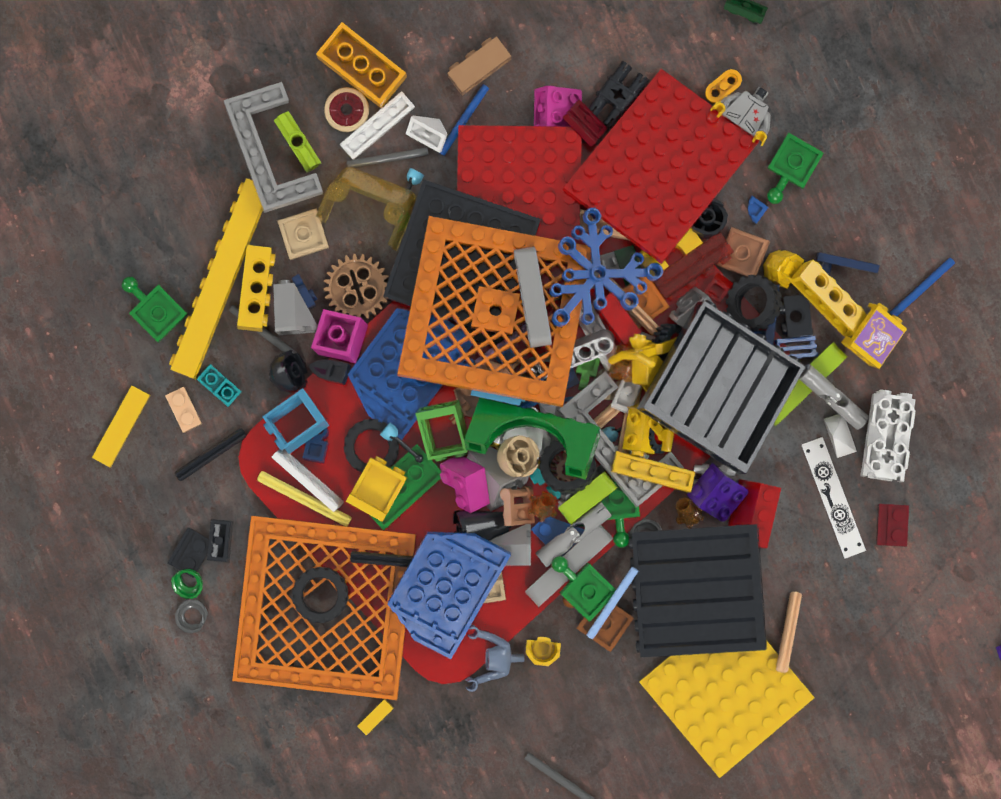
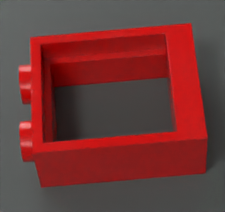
M610 293L605 297L607 306L602 310H595L608 329L614 334L621 347L624 348L627 345L630 348L632 345L629 337H634V334H641V331L621 306L616 296ZM602 301L597 302L599 306H603Z

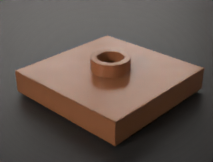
M731 227L716 265L748 277V275L756 276L770 241Z

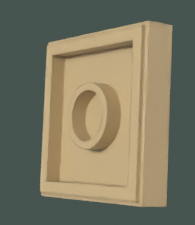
M317 208L278 220L290 260L329 248Z

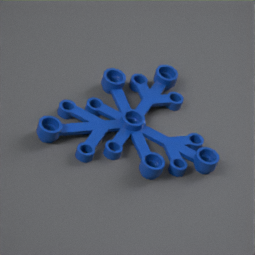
M589 208L583 214V221L588 225V234L582 226H575L571 231L573 238L564 237L558 243V249L562 254L570 255L586 269H566L562 273V279L567 283L572 282L574 279H587L582 285H561L555 283L550 287L549 292L553 297H559L561 294H575L563 309H558L553 313L552 322L558 327H563L569 322L570 313L581 300L583 305L581 322L589 325L594 321L595 316L592 313L590 289L593 286L595 287L596 299L593 301L595 309L602 310L607 306V300L604 296V285L620 300V304L625 310H632L639 303L636 294L641 295L647 290V284L644 281H640L637 277H647L650 281H656L663 275V268L658 263H651L644 269H635L644 261L643 255L638 252L630 257V262L624 269H606L605 266L601 265L599 246L613 234V229L609 225H604L597 235L596 224L601 219V213L596 208ZM588 215L593 217V221L588 219ZM603 229H607L609 235L604 234ZM575 230H579L581 235H577ZM574 239H581L590 247L592 263L576 250ZM563 244H566L569 249L565 250ZM634 257H638L640 262H636ZM650 270L655 272V276L650 274ZM567 272L572 275L571 279L567 278ZM594 272H598L600 277L597 278ZM609 278L626 279L633 286L635 293H625ZM641 285L643 291H640L637 286ZM557 287L559 289V293H555L553 288ZM628 299L631 305H627L625 300ZM597 301H602L603 306H599ZM585 315L590 316L591 320L587 321ZM557 316L562 318V322L557 320Z

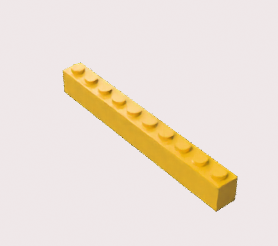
M247 178L245 183L241 182L237 192L240 194L238 201H234L231 206L230 213H232L230 221L226 220L222 231L225 233L222 240L219 239L216 244V256L209 261L207 270L210 271L207 278L204 277L202 279L200 296H196L192 305V308H194L192 316L189 315L186 319L184 327H187L185 334H181L178 339L177 346H179L177 354H173L170 359L169 365H171L172 371L195 380L246 255L247 245L251 242L263 212L253 181Z

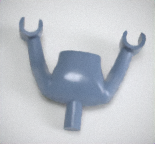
M471 624L469 629H475L473 634H467L469 638L476 639L479 637L497 645L486 649V670H492V672L476 678H466L467 682H473V684L465 688L473 692L477 689L478 684L507 676L510 671L511 662H524V654H511V647L508 641L490 632L479 630L475 625Z

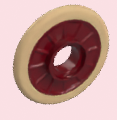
M348 87L340 88L331 93L327 98L324 113L328 123L333 128L342 132H351L357 130L366 122L369 115V104L360 91ZM345 104H349L353 108L352 113L349 115L341 113V108Z

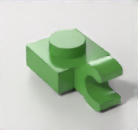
M599 358L577 366L576 374L581 375L578 390H583L588 386L589 377L596 378L600 362Z

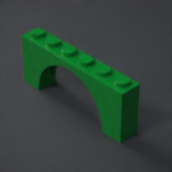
M479 398L464 439L466 450L486 455L493 441L503 433L519 427H536L553 434L563 445L567 455L565 463L566 475L586 480L600 439V427L593 423L578 422L572 418L557 417L552 413L537 412L532 408L525 409L514 404H505L491 399Z

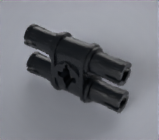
M621 61L613 75L607 76L606 82L599 91H596L597 97L589 106L591 112L596 108L593 114L598 117L606 104L612 105V111L603 121V124L607 126L613 120L608 127L610 129L619 121L637 99L646 83L649 82V79L644 77L641 83H639L643 74L638 73L631 85L625 87L622 82L633 68L628 64L625 70L622 71L627 64L624 61ZM620 91L622 93L621 98L614 99V93Z

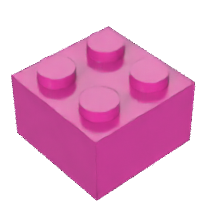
M323 309L311 348L318 355L356 364L368 324L360 317Z

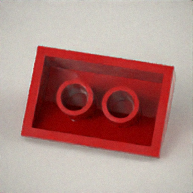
M739 479L738 483L748 490V494L730 515L728 526L758 524L760 548L767 549L781 488Z

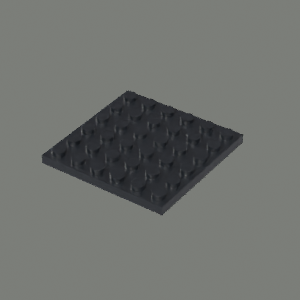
M423 179L383 297L411 306L429 216L536 236L541 219ZM461 245V247L464 249V251L471 247V246ZM456 246L447 251L452 259L461 254ZM481 249L484 254H487L490 251H492L487 249ZM476 250L468 254L472 262L481 258ZM501 252V253L503 254V256L505 257V259H506L507 257H509L510 255H512V254H508V253H503V252ZM444 254L441 266L448 262ZM497 254L488 258L493 266L501 262ZM464 257L456 262L460 270L469 265ZM515 259L508 262L513 270H515ZM484 261L476 266L481 274L489 270ZM452 265L443 270L448 278L457 273ZM505 265L496 270L501 278L510 273ZM472 269L463 274L468 282L477 277ZM440 273L437 286L445 281ZM493 273L484 278L489 286L498 281ZM460 277L451 282L456 290L465 285ZM513 277L505 281L510 290L518 285ZM481 281L472 286L477 294L479 286L484 287ZM448 285L439 290L444 298L453 293ZM501 285L495 288L496 290L505 291ZM469 289L460 294L465 302L474 297ZM436 293L433 305L441 301ZM457 297L448 301L453 310L461 305ZM476 301L468 306L473 314ZM444 305L435 310L440 317L449 313ZM493 306L489 310L494 316H498L502 312L498 306ZM465 309L456 313L461 322L470 317ZM472 321L466 325L471 327ZM486 331L487 333L493 335L497 334L495 332Z

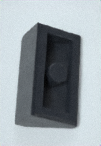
M211 519L207 552L208 561L230 562L233 521Z

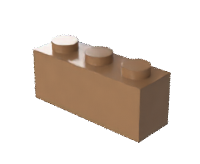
M497 36L494 39L488 38L481 44L482 48L478 51L472 50L465 56L466 59L460 64L456 62L449 68L448 78L462 96L511 60L510 53Z

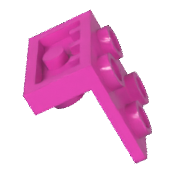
M544 86L534 89V126L571 127L562 117L578 99L582 101V91L555 86Z

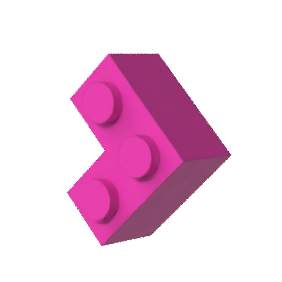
M463 456L453 457L440 464L441 480L443 483L455 488L456 503L459 508L472 513L490 504L485 468Z

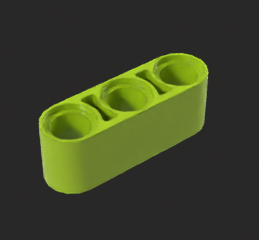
M604 471L590 485L585 486L584 490L577 492L558 509L571 525L618 487Z

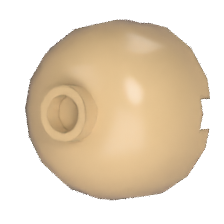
M523 435L513 436L504 440L497 452V461L499 467L509 476L527 477L533 474L538 467L536 463L537 457H539V450L531 438L524 437Z

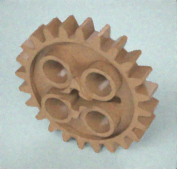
M353 254V260H350L346 255V262L344 263L338 259L339 266L331 265L334 272H327V275L331 278L324 280L329 285V287L324 288V291L330 292L325 298L326 300H333L329 306H337L334 312L342 311V314L355 315L360 318L362 315H365L369 319L370 312L376 316L375 309H383L380 303L388 302L383 297L387 283L384 281L389 278L388 275L382 276L385 268L378 269L379 262L372 264V257L365 261L364 254H362L360 259H357L356 254ZM362 269L369 271L368 278L364 280L358 278V272ZM351 270L354 271L357 283L363 285L360 287L364 300L363 305L360 304L356 290H352L354 283L350 275ZM347 276L350 279L349 284L340 286L338 283L340 277ZM367 289H374L376 295L372 299H367L364 295ZM349 295L356 297V303L352 306L345 304V299Z

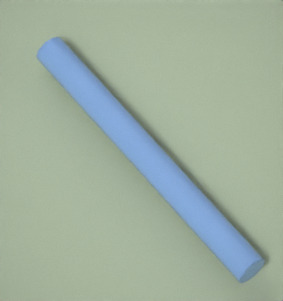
M630 568L586 634L589 638L594 639L638 573L636 568Z

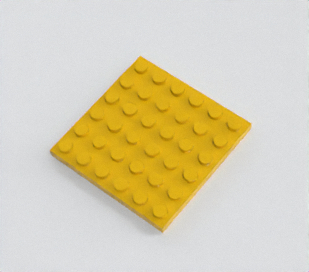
M768 641L767 650L669 656L639 681L719 778L815 698L790 668H788L786 673L776 671L778 653Z

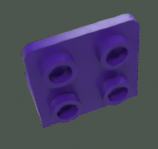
M712 463L692 487L691 492L687 493V496L700 509L724 522L746 497L748 490L729 478L717 465Z

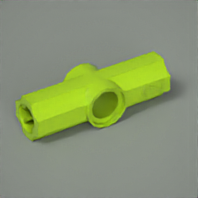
M287 111L279 115L274 122L306 173L317 168L322 163L290 112ZM300 137L303 139L302 145L298 147L293 146V139Z

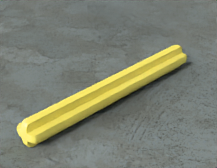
M261 471L257 478L262 484L344 526H348L351 521V516L339 510L333 512L320 500L264 471Z

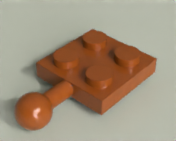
M563 597V603H564V605H565L566 607H568V608H574V607ZM615 606L592 640L611 652L634 618ZM604 607L590 622L584 617L576 629L586 635Z

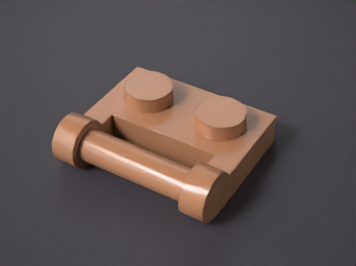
M530 486L513 490L504 488L500 491V497L504 501L503 518L505 526L535 523L533 489ZM522 497L523 503L514 504V498Z

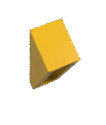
M384 699L357 727L367 735L394 707Z

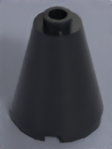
M465 510L453 512V525L456 524V531L454 533H475L490 541L509 532V528L512 527L505 526L503 512L474 511L469 513Z

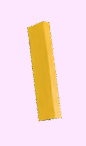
M131 385L92 456L93 459L110 468L112 467L151 395Z
M619 451L614 453L610 471L685 492H691L695 471Z

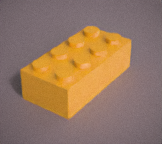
M341 22L316 53L320 61L380 108L386 104L407 78L405 71L343 22Z

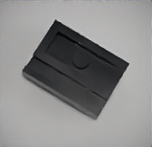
M188 527L170 557L168 564L180 571L192 569L198 572L207 556L209 539ZM185 572V574H187V575H189L190 577L194 578L193 575L188 574L187 572Z

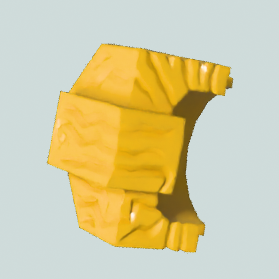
M786 250L772 252L768 255L763 265L764 277L771 280L774 284L788 289L791 283L789 280L800 268L804 259Z
M547 637L527 640L525 654L534 665L549 666L560 657L561 643L551 642V639Z

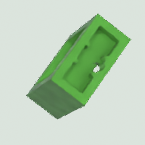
M459 400L420 407L415 414L428 460L442 461L447 459V456L454 455L457 458L467 454L469 450H466L464 441L467 427ZM454 414L462 443L436 448L428 419Z

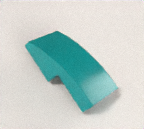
M210 363L196 378L227 407L242 392Z
M537 468L533 474L529 475L534 484L538 483L540 486L545 484L540 469ZM550 486L546 487L552 498L556 496L558 500L561 499L559 491L555 492Z

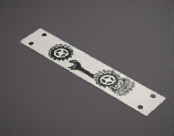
M823 437L802 444L844 558L866 551Z

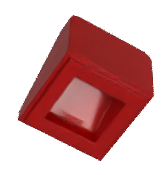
M717 272L703 292L720 304L733 287V283Z

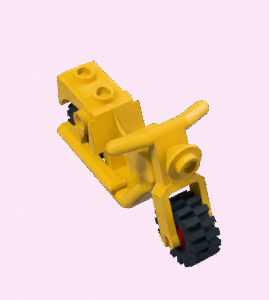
M661 324V327H657V332L653 334L655 339L646 340L645 335L634 334V337H629L633 349L621 351L609 357V364H615L624 359L632 360V383L641 385L647 392L681 332L682 326L677 324ZM639 404L627 407L629 411L622 449L632 451L631 455L644 457V453L661 454L663 452H671L674 433L637 410Z

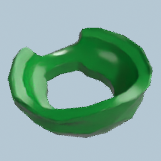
M183 569L171 578V585L174 592L180 597L193 599L201 593L203 581L196 571ZM185 572L193 575L196 578L197 584L193 587L185 585L180 575Z

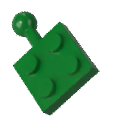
M788 132L767 168L781 176L776 187L768 191V201L772 204L780 203L783 200L782 191L788 181L803 189L824 153Z
M134 277L123 279V290L127 293H133L141 301L129 314L158 343L188 315L159 284L146 296L138 288V282Z
M612 479L618 488L601 502L612 515L608 520L615 519L617 533L613 537V542L617 547L623 548L629 544V535L625 532L623 518L640 517L639 506L635 507Z
M557 556L552 560L553 570L563 573L570 580L559 593L590 622L608 603L616 589L589 563L575 574L568 567V561L565 557Z

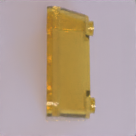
M352 167L343 169L328 186L316 217L321 222L326 223L334 202L345 200L350 190L387 204L384 209L385 220L395 225L388 245L392 250L397 251L417 199L416 195L409 189Z

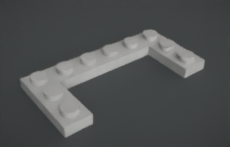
M282 82L224 100L226 111L264 213L323 194L316 173L280 185L276 184L251 117L252 114L289 103Z
M605 371L557 411L563 418H572L578 422L593 423L598 426L588 412L615 391L618 386ZM600 429V439L594 457L634 506L638 507L662 485L610 472L614 453L618 450ZM669 452L658 461L684 468L672 452Z

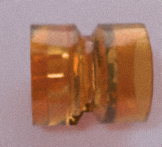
M617 345L614 355L621 351L633 349V347ZM624 359L611 364L608 375L619 381L632 382V360Z

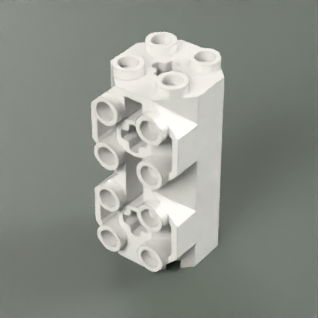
M879 390L872 394L861 476L865 477L868 474V478L885 481H892L893 479L897 480V482H904L905 470L908 468L910 454L908 449L911 429L914 426L916 412L914 410L915 399H912V394L900 393L896 396L891 395L892 391Z

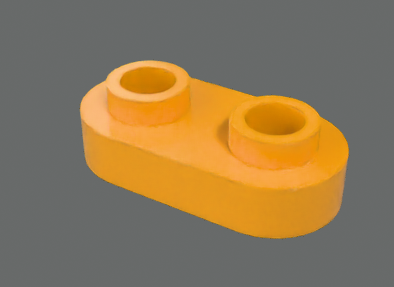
M734 69L725 71L708 85L705 91L706 99L710 103L715 104L731 95L741 85V74ZM733 78L735 83L729 84L727 79ZM712 91H718L719 96H712Z

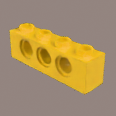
M247 245L237 323L238 329L263 332V326L267 327L268 314H265V307L270 306L271 294H267L268 286H272L273 274L269 273L270 266L275 264V254H272V248ZM258 264L265 267V270L261 273H256L253 270ZM259 284L263 289L259 293H254L251 291L252 286ZM253 304L260 307L257 313H251L248 309Z
M814 260L803 263L789 280L844 337L854 335L867 316L864 309L850 298L849 293L844 291L836 283V280L829 276L822 269V266Z

